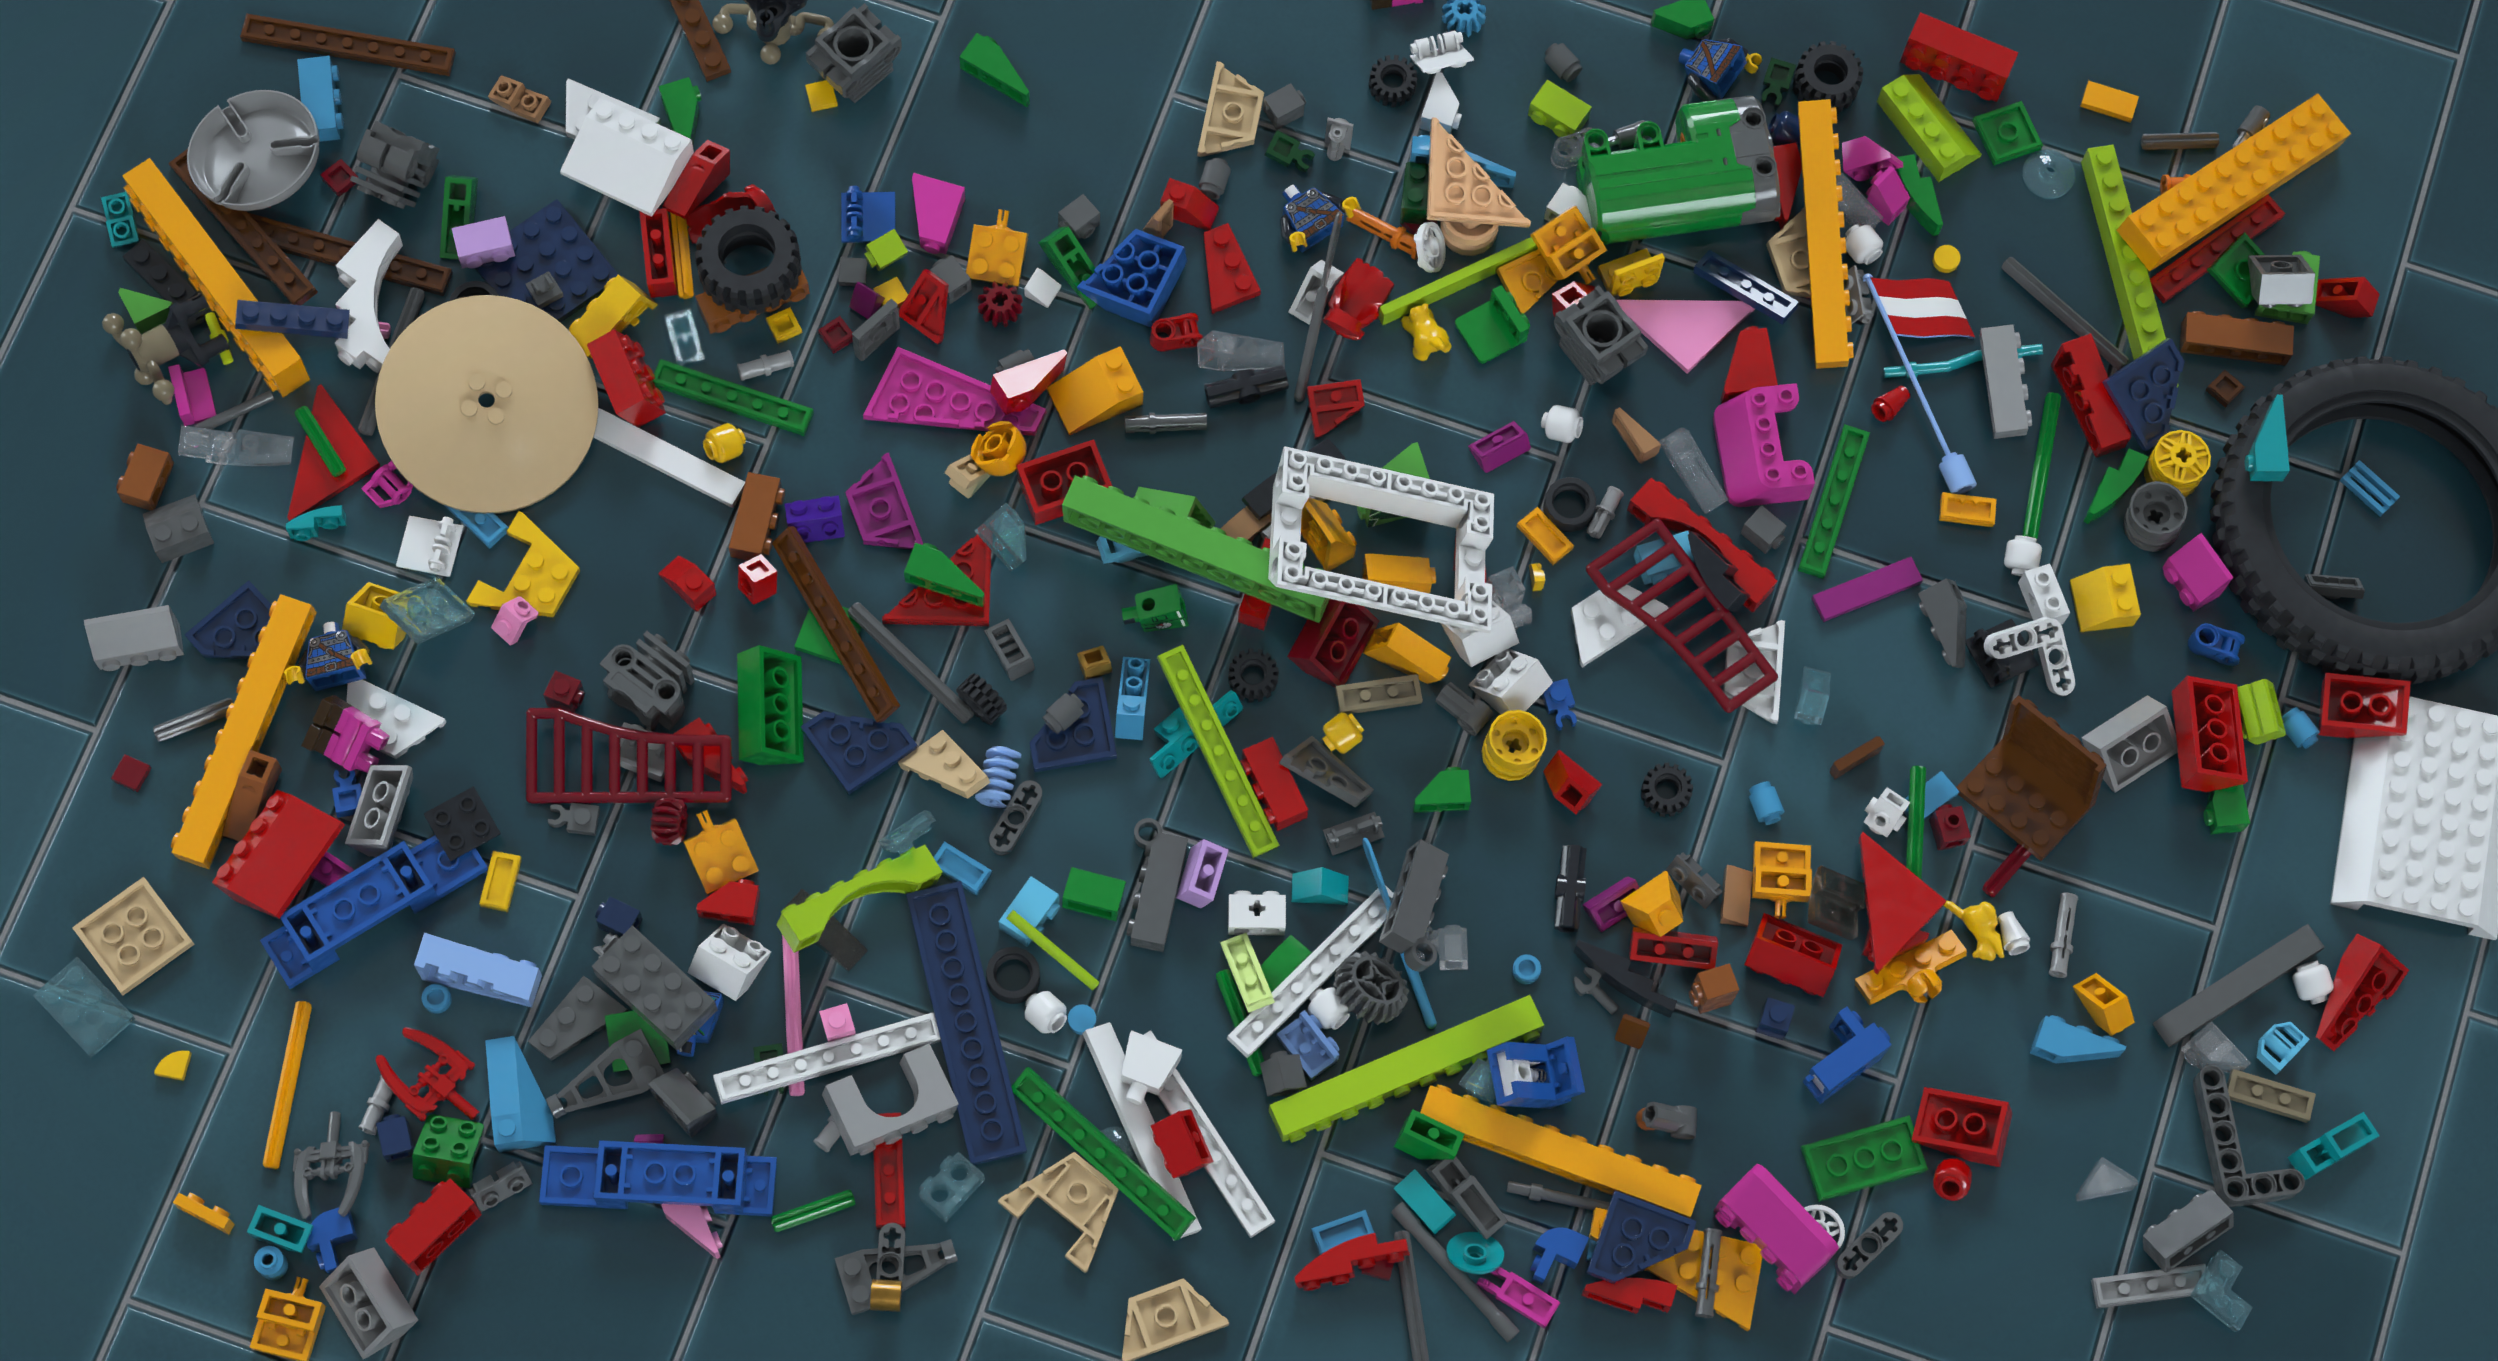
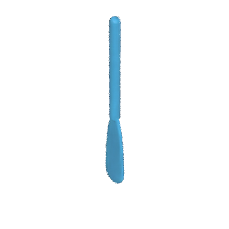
M1363 838L1362 843L1367 860L1386 909L1389 911L1391 901L1369 840ZM1400 953L1427 1028L1434 1029L1437 1026V1021L1419 972L1410 969L1404 960V953Z

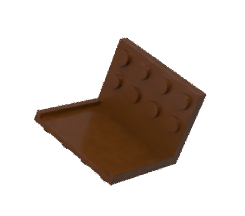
M2018 695L2011 702L2003 739L1956 788L1959 791L1958 795L2042 861L2095 805L2107 765L2099 754L2090 752L2082 746L2081 741L2075 735H2068L2063 731L2055 719L2046 717L2038 711L2037 706L2032 701L2024 700Z

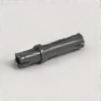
M1149 413V415L1124 416L1125 433L1149 432L1150 434H1155L1158 431L1207 430L1206 413L1169 415Z
M1704 1229L1699 1282L1696 1283L1695 1287L1698 1291L1695 1316L1701 1318L1714 1317L1715 1293L1719 1291V1285L1716 1282L1722 1231L1718 1229ZM1712 1248V1252H1711V1262H1710V1269H1709L1710 1249Z

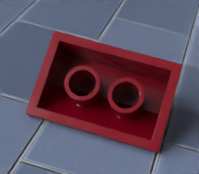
M1329 599L1320 623L1310 619L1307 620L1287 657L1303 672L1335 688L1339 685H1345L1375 631L1379 620L1364 606Z

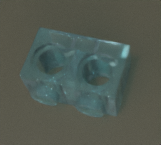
M957 1152L954 1157L949 1155L939 1166L941 1171L934 1178L929 1176L919 1188L921 1190L919 1193L920 1201L945 1223L985 1181L984 1174L960 1152ZM957 1169H964L968 1175L964 1180L957 1181L952 1178V1173ZM937 1190H944L948 1193L947 1199L942 1202L933 1200L932 1195Z

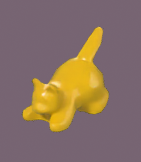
M1424 303L1422 306H1414L1410 309L1409 316H1403L1401 319L1402 327L1412 334L1414 338L1413 356L1419 361H1426L1431 353L1439 350L1444 353L1451 350L1452 345L1449 341V336L1446 330L1437 325L1431 309L1428 308V304Z
M1946 900L1944 907L1960 918L1977 940L1976 951L1973 952V958L1993 961L1996 958V954L1999 958L2005 957L2001 936L1995 931L1998 919L1996 910L1991 903L1981 902L1979 905L1961 909L1954 902Z

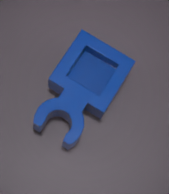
M1563 679L1553 682L1542 694L1547 713L1556 712L1555 727L1558 731L1562 730L1561 719L1563 718L1569 719L1571 726L1574 727L1577 718L1569 708L1575 706V701L1568 680Z
M338 770L334 771V779L338 787L332 788L337 818L355 814L362 792L361 784H355L357 781L355 770L349 771L350 776L346 779L340 778Z

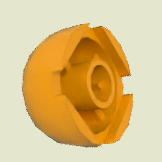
M999 421L987 427L990 431L984 436L979 434L971 447L970 455L976 465L989 475L1005 476L1016 471V465L1022 464L1026 456V442L1021 432L1009 421Z

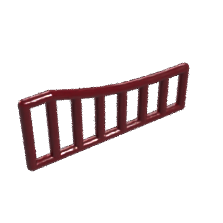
M1660 519L1652 520L1586 566V572L1603 595L1627 610L1671 646L1707 687L1726 713L1733 712L1778 680L1776 671L1733 614L1714 596L1698 568ZM1654 532H1657L1665 545L1608 583L1599 570ZM1672 553L1682 565V567L1632 601L1618 592L1619 589ZM1688 575L1698 587V589L1656 618L1641 608ZM1704 597L1707 598L1715 609L1678 636L1672 634L1664 626ZM1722 619L1731 632L1695 657L1684 644ZM1739 641L1748 654L1713 678L1703 665ZM1753 663H1756L1765 676L1732 699H1729L1720 686Z
M529 708L526 711V800L528 803H656L657 800L667 797L683 800L684 803H727L732 798V740L729 735H687L639 731L587 718L562 708ZM537 719H554V792H537ZM565 721L581 726V792H565ZM593 731L609 735V792H593ZM620 738L637 741V792H620ZM648 743L665 744V792H648ZM676 745L692 746V791L676 792ZM704 746H720V791H704Z

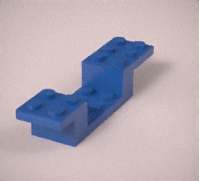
M436 835L411 850L403 841L284 912L280 917L284 926L262 938L260 942L289 989H292L340 960L335 950L407 906L411 907L414 914L418 913L486 872L488 867L476 848L450 862Z
M600 1140L598 1148L545 1145L539 1203L540 1205L628 1209V1202L712 1206L715 1214L772 1217L777 1157L748 1156L745 1148Z

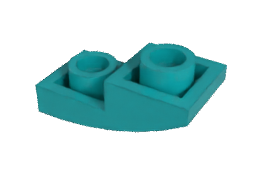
M122 192L101 197L112 248L139 242L134 211L127 193Z
M342 505L316 509L286 523V530L291 539L307 541L312 537H318V527L336 529L339 526L346 525V514Z
M1415 1169L1394 1187L1399 1196L1434 1234L1456 1216L1453 1210Z

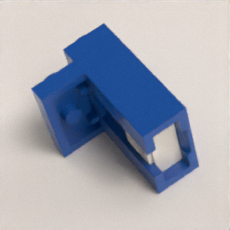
M1848 1007L1838 1012L1829 1026L1843 1045L1813 1066L1809 1071L1810 1074L1803 1080L1805 1086L1820 1104L1880 1061L1891 1047L1890 1037L1882 1027L1878 1028L1873 1022L1867 1028H1864L1862 1026L1864 1024L1858 1013L1855 1011L1851 1012Z
M1564 1037L1546 1045L1506 1042L1487 1050L1497 1106L1552 1109L1570 1102L1572 1097L1585 1093L1574 1037Z

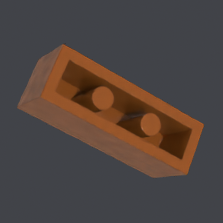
M748 472L729 544V552L732 558L748 561L761 554L764 558L765 555H770L773 542L772 539H769L771 530H776L779 520V514H776L778 504H783L785 489L781 486L780 478Z

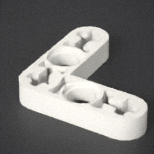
M2048 617L2040 618L1993 633L1985 639L1984 650L1986 654L1997 659H2004L2038 648L2048 689L2052 693L2062 696L2068 695L2074 690L2075 677L2063 628L2058 620ZM2047 625L2053 626V630L2049 632V635L2036 634V631L2047 629ZM2026 630L2029 634V641L2024 646H2021L2017 641V636L2021 631ZM1997 641H2009L2011 644L2001 646L1999 651L1993 650V646L1997 645ZM2053 649H2058L2061 655L2060 660L2056 664H2052L2049 661V653ZM2063 668V670H2058L2059 673L2052 672L2053 669ZM2060 678L2066 679V683L2062 684V688L2056 686Z

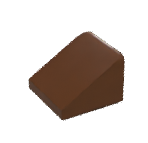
M1624 1014L1617 1029L1615 1040L1640 1049L1650 1024L1644 1020Z

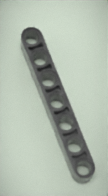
M2309 924L2166 1013L2152 1025L2168 1048L2304 963L2323 950L2325 946Z

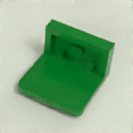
M1502 285L1492 290L1490 301L1455 320L1457 330L1477 361L1482 364L1527 341L1530 329L1528 318L1524 313L1520 314L1516 308V301L1509 291L1506 292Z
M435 1114L427 1116L413 1152V1178L437 1183L447 1182L451 1178L459 1187L470 1188L473 1180V1158L484 1132V1125L479 1122Z

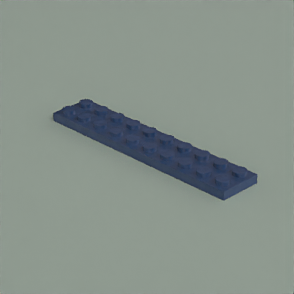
M958 881L907 893L908 906L953 1093L959 1104L957 1110L970 1165L974 1166L1027 1153L962 882Z

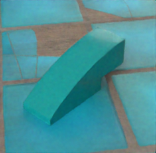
M2362 1112L2298 1149L2287 1158L2293 1167L2300 1171L2306 1181L2370 1143L2380 1135L2366 1114Z

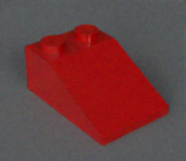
M2325 673L2321 690L2318 728L2320 732L2318 735L2340 738L2406 735L2411 681Z
M1924 1087L1912 1142L1971 1162L2000 1167L2012 1119L2009 1102Z

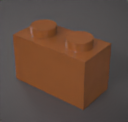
M137 444L135 451H132L128 456V468L125 475L119 478L116 487L123 503L150 511L156 508L174 465V461L168 452Z
M1730 963L1698 973L1690 987L1689 998L1692 1006H1697L1700 1014L1731 1005L1740 989Z

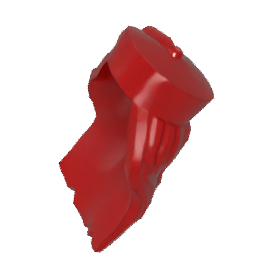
M751 184L744 188L745 192H728L717 200L696 208L686 218V224L689 226L688 235L691 242L696 244L698 238L702 237L701 231L705 225L711 226V219L716 215L724 216L725 210L733 208V211L740 210V206H748L749 209L755 210V206L764 208L765 213H768L771 210L775 212L774 206L763 190Z
M1356 258L1334 288L1328 303L1329 311L1323 318V322L1334 330L1337 335L1356 341L1360 340L1365 333L1362 329L1379 316L1380 306L1389 297L1394 283L1388 277H1384L1383 272L1375 266L1370 267L1368 263H1363L1362 259Z

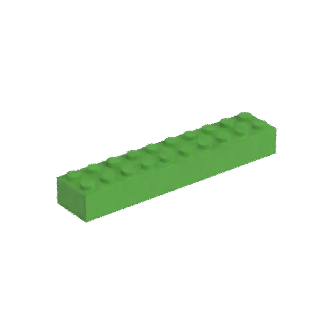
M1075 475L1063 501V521L1249 596L1256 597L1317 623L1321 621L1329 598L1275 587L1268 579L1270 548L1264 547L1260 549L1254 547L1252 542L1245 538L1237 537V539L1227 536V533L1217 527L1209 529L1202 526L1198 520L1192 517L1181 518L1176 516L1175 512L1167 507L1161 506L1156 508L1149 505V502L1144 498L1138 496L1131 498L1124 495V492L1116 487L1108 486L1106 488L1098 485L1095 479L1088 476L1081 478Z

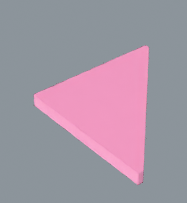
M1616 300L1624 313L1640 329L1641 333L1687 374L1755 310V308L1743 301Z

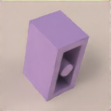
M505 216L452 228L462 268H477L484 263L492 261L503 262L508 260L509 257L515 256Z
M1205 839L1192 846L1176 898L1198 908H1202L1212 902L1216 894L1228 849Z

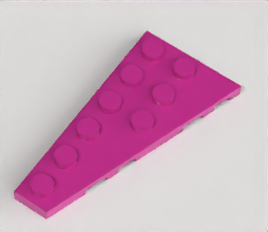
M897 347L863 414V419L990 431L987 427L999 421H1009L1022 435L1035 436L1045 417L1046 408L1032 403L1030 407L1021 412L1005 415L990 392L991 385Z

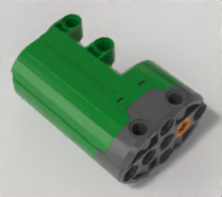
M1752 95L1682 105L1677 112L1675 121L1677 143L1664 145L1659 126L1651 121L1643 122L1638 126L1634 139V149L1611 152L1608 136L1601 129H1591L1584 136L1582 156L1578 161L1576 169V180L1578 189L1586 196L1592 228L1594 227L1605 245L1769 222L1780 217V185L1773 142L1762 105ZM1642 136H1649L1653 140H1645ZM1590 143H1596V144H1598L1600 147L1594 148V147L1590 146L1589 144H1590Z

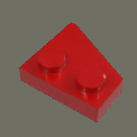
M925 269L900 307L899 317L939 344L943 341L949 284L930 270Z
M1361 379L1308 386L1306 389L1314 439L1321 438L1365 406Z

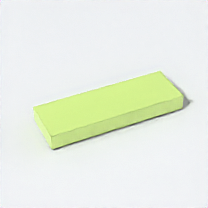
M1247 933L1220 942L1248 1013L1275 1003Z

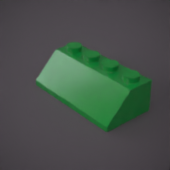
M761 645L738 653L739 760L758 765L803 763L801 656Z

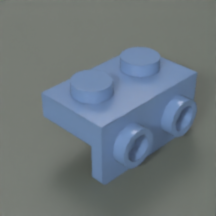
M1304 1010L1300 1013L1299 1018L1278 1032L1276 1037L1290 1055H1300L1303 1072L1312 1081L1338 1061V1051L1340 1049L1332 1037L1326 1038L1320 1030L1322 1025L1313 1014L1309 1016Z

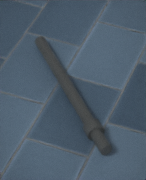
M1508 1181L1506 1192L1528 1196V1200L1540 1202V1199L1593 1211L1596 1207L1607 1210L1610 1203L1543 1188V1185L1536 1183L1527 1185Z

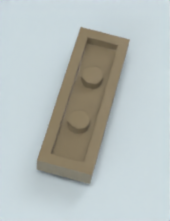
M1418 674L1339 685L1335 688L1339 713L1354 714L1422 704L1423 701Z
M2235 1069L2230 1071L2227 1084L2229 1097L2232 1101L2305 1123L2310 1121L2316 1096L2315 1093Z

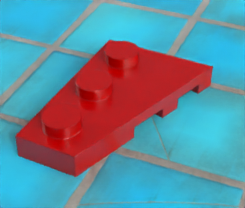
M1226 223L1204 232L1203 238L1211 314L1261 295L1260 287L1229 224Z

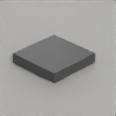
M890 299L852 333L854 354L860 361H864L900 329L898 304L893 299Z

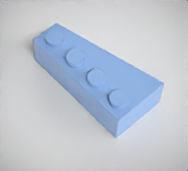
M427 933L423 935L414 963L417 972L424 981L528 1007L533 1006L542 977L539 968L533 962L526 960L514 961L502 954H492Z

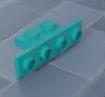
M1233 690L1227 692L1212 705L1222 727L1243 710V706ZM1181 707L1154 728L1156 735L1167 744L1155 753L1149 761L1156 774L1163 778L1199 748Z

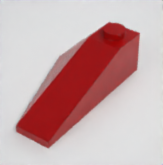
M2356 934L2341 957L2333 982L2334 989L2329 994L2316 1038L2330 1050L2335 1051L2357 1030L2358 1022L2365 1015L2370 1017L2376 1011L2374 1006L2383 998L2388 1000L2395 993L2409 972V969L2381 944Z

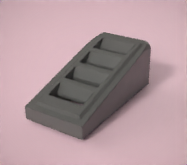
M1009 618L984 630L1011 681L1035 670L1033 660ZM1009 631V635L996 641V637ZM1013 641L1015 642V643H1013V644H1011V645H1009V646H1007V647L1001 649V647H1003V646H1005V645H1007V644H1009V643H1011V642H1013ZM1017 651H1020V653H1018V654H1016V655H1014V656H1012V657H1010V658H1008V659L1006 658L1007 656H1009V655H1011V654H1013V653H1015V652H1017Z

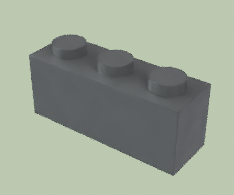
M2212 1189L2204 1194H2197L2188 1205L2182 1209L2172 1211L2166 1220L2158 1225L2150 1226L2143 1235V1250L2167 1273L2233 1228L2234 1212Z

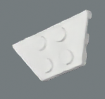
M571 79L566 81V134L572 139L576 138L585 117L600 97L659 125L661 124V120L657 116Z
M1625 585L1618 590L1619 593L1631 601L1642 594V592L1629 585ZM1600 590L1571 609L1572 621L1575 627V639L1580 656L1579 662L1582 668L1647 626L1627 610L1603 595ZM1655 599L1641 607L1654 618L1669 609L1667 605Z
M1782 620L1776 622L1775 625L1763 629L1760 627L1748 633V636L1778 674V680L1742 706L1772 724H1777L1779 718L1785 621ZM1739 641L1727 648L1725 669L1748 654ZM1753 663L1724 684V693L1732 699L1765 675L1756 663Z
M364 680L351 682L347 685V703L371 717L372 720L375 719L382 724L379 729L390 736L386 746L378 751L395 759L406 753L411 746L425 740V736L438 727L442 728L446 724L445 718Z

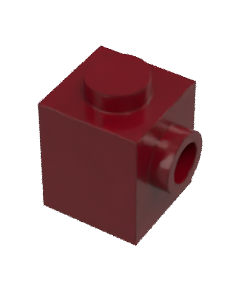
M555 670L543 696L547 706L562 708L574 713L576 708L582 704L585 692L580 680Z
M1951 804L1936 808L1929 822L1938 851L1965 845L1971 838L1962 806L1952 807Z

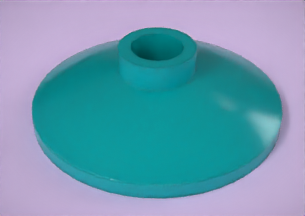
M1479 1232L1460 1233L1451 1238L1447 1244L1446 1254L1449 1261L1456 1268L1467 1273L1487 1274L1493 1272L1502 1265L1504 1260V1250L1501 1244L1491 1236L1485 1239Z

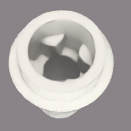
M2010 911L1999 915L1997 919L2000 923L2004 950L2008 951L2009 955H2018L2027 951L2030 948V937L2015 918L2014 913Z

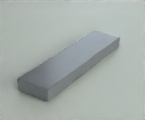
M2206 1264L2176 1267L2167 1273L2161 1269L2093 1278L2091 1280L2096 1309L2211 1293Z

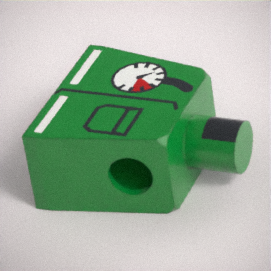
M1177 584L1138 593L1135 595L1136 606L1122 608L1124 624L1140 622L1145 632L1189 626L1185 600Z

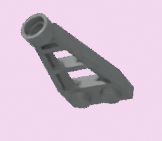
M639 1029L612 1044L558 1094L556 1093L546 1098V1101L554 1117L558 1119L570 1111L641 1094L650 1089L648 1084L652 1080L664 1075L665 1072L642 1029ZM623 1059L632 1074V1080L627 1084L611 1086L604 1077V1071L614 1060ZM591 1076H596L603 1088V1092L588 1099L583 1098L578 1090L579 1085ZM560 1098H565L567 1100L566 1108L564 1107Z
M951 1239L938 1244L905 1246V1257L921 1255L924 1258L925 1266L922 1270L911 1275L903 1274L902 1292L944 1266L958 1261ZM889 1247V1251L883 1249L882 1253L895 1252L900 1254L901 1250L895 1251L894 1247ZM878 1248L862 1249L835 1258L852 1315L871 1310L872 1278L869 1269L872 1264L877 1263ZM940 1250L943 1251L945 1257L943 1259H940L938 1257V1252ZM889 1258L884 1261L892 1263L896 1270H898L899 1263L897 1260Z

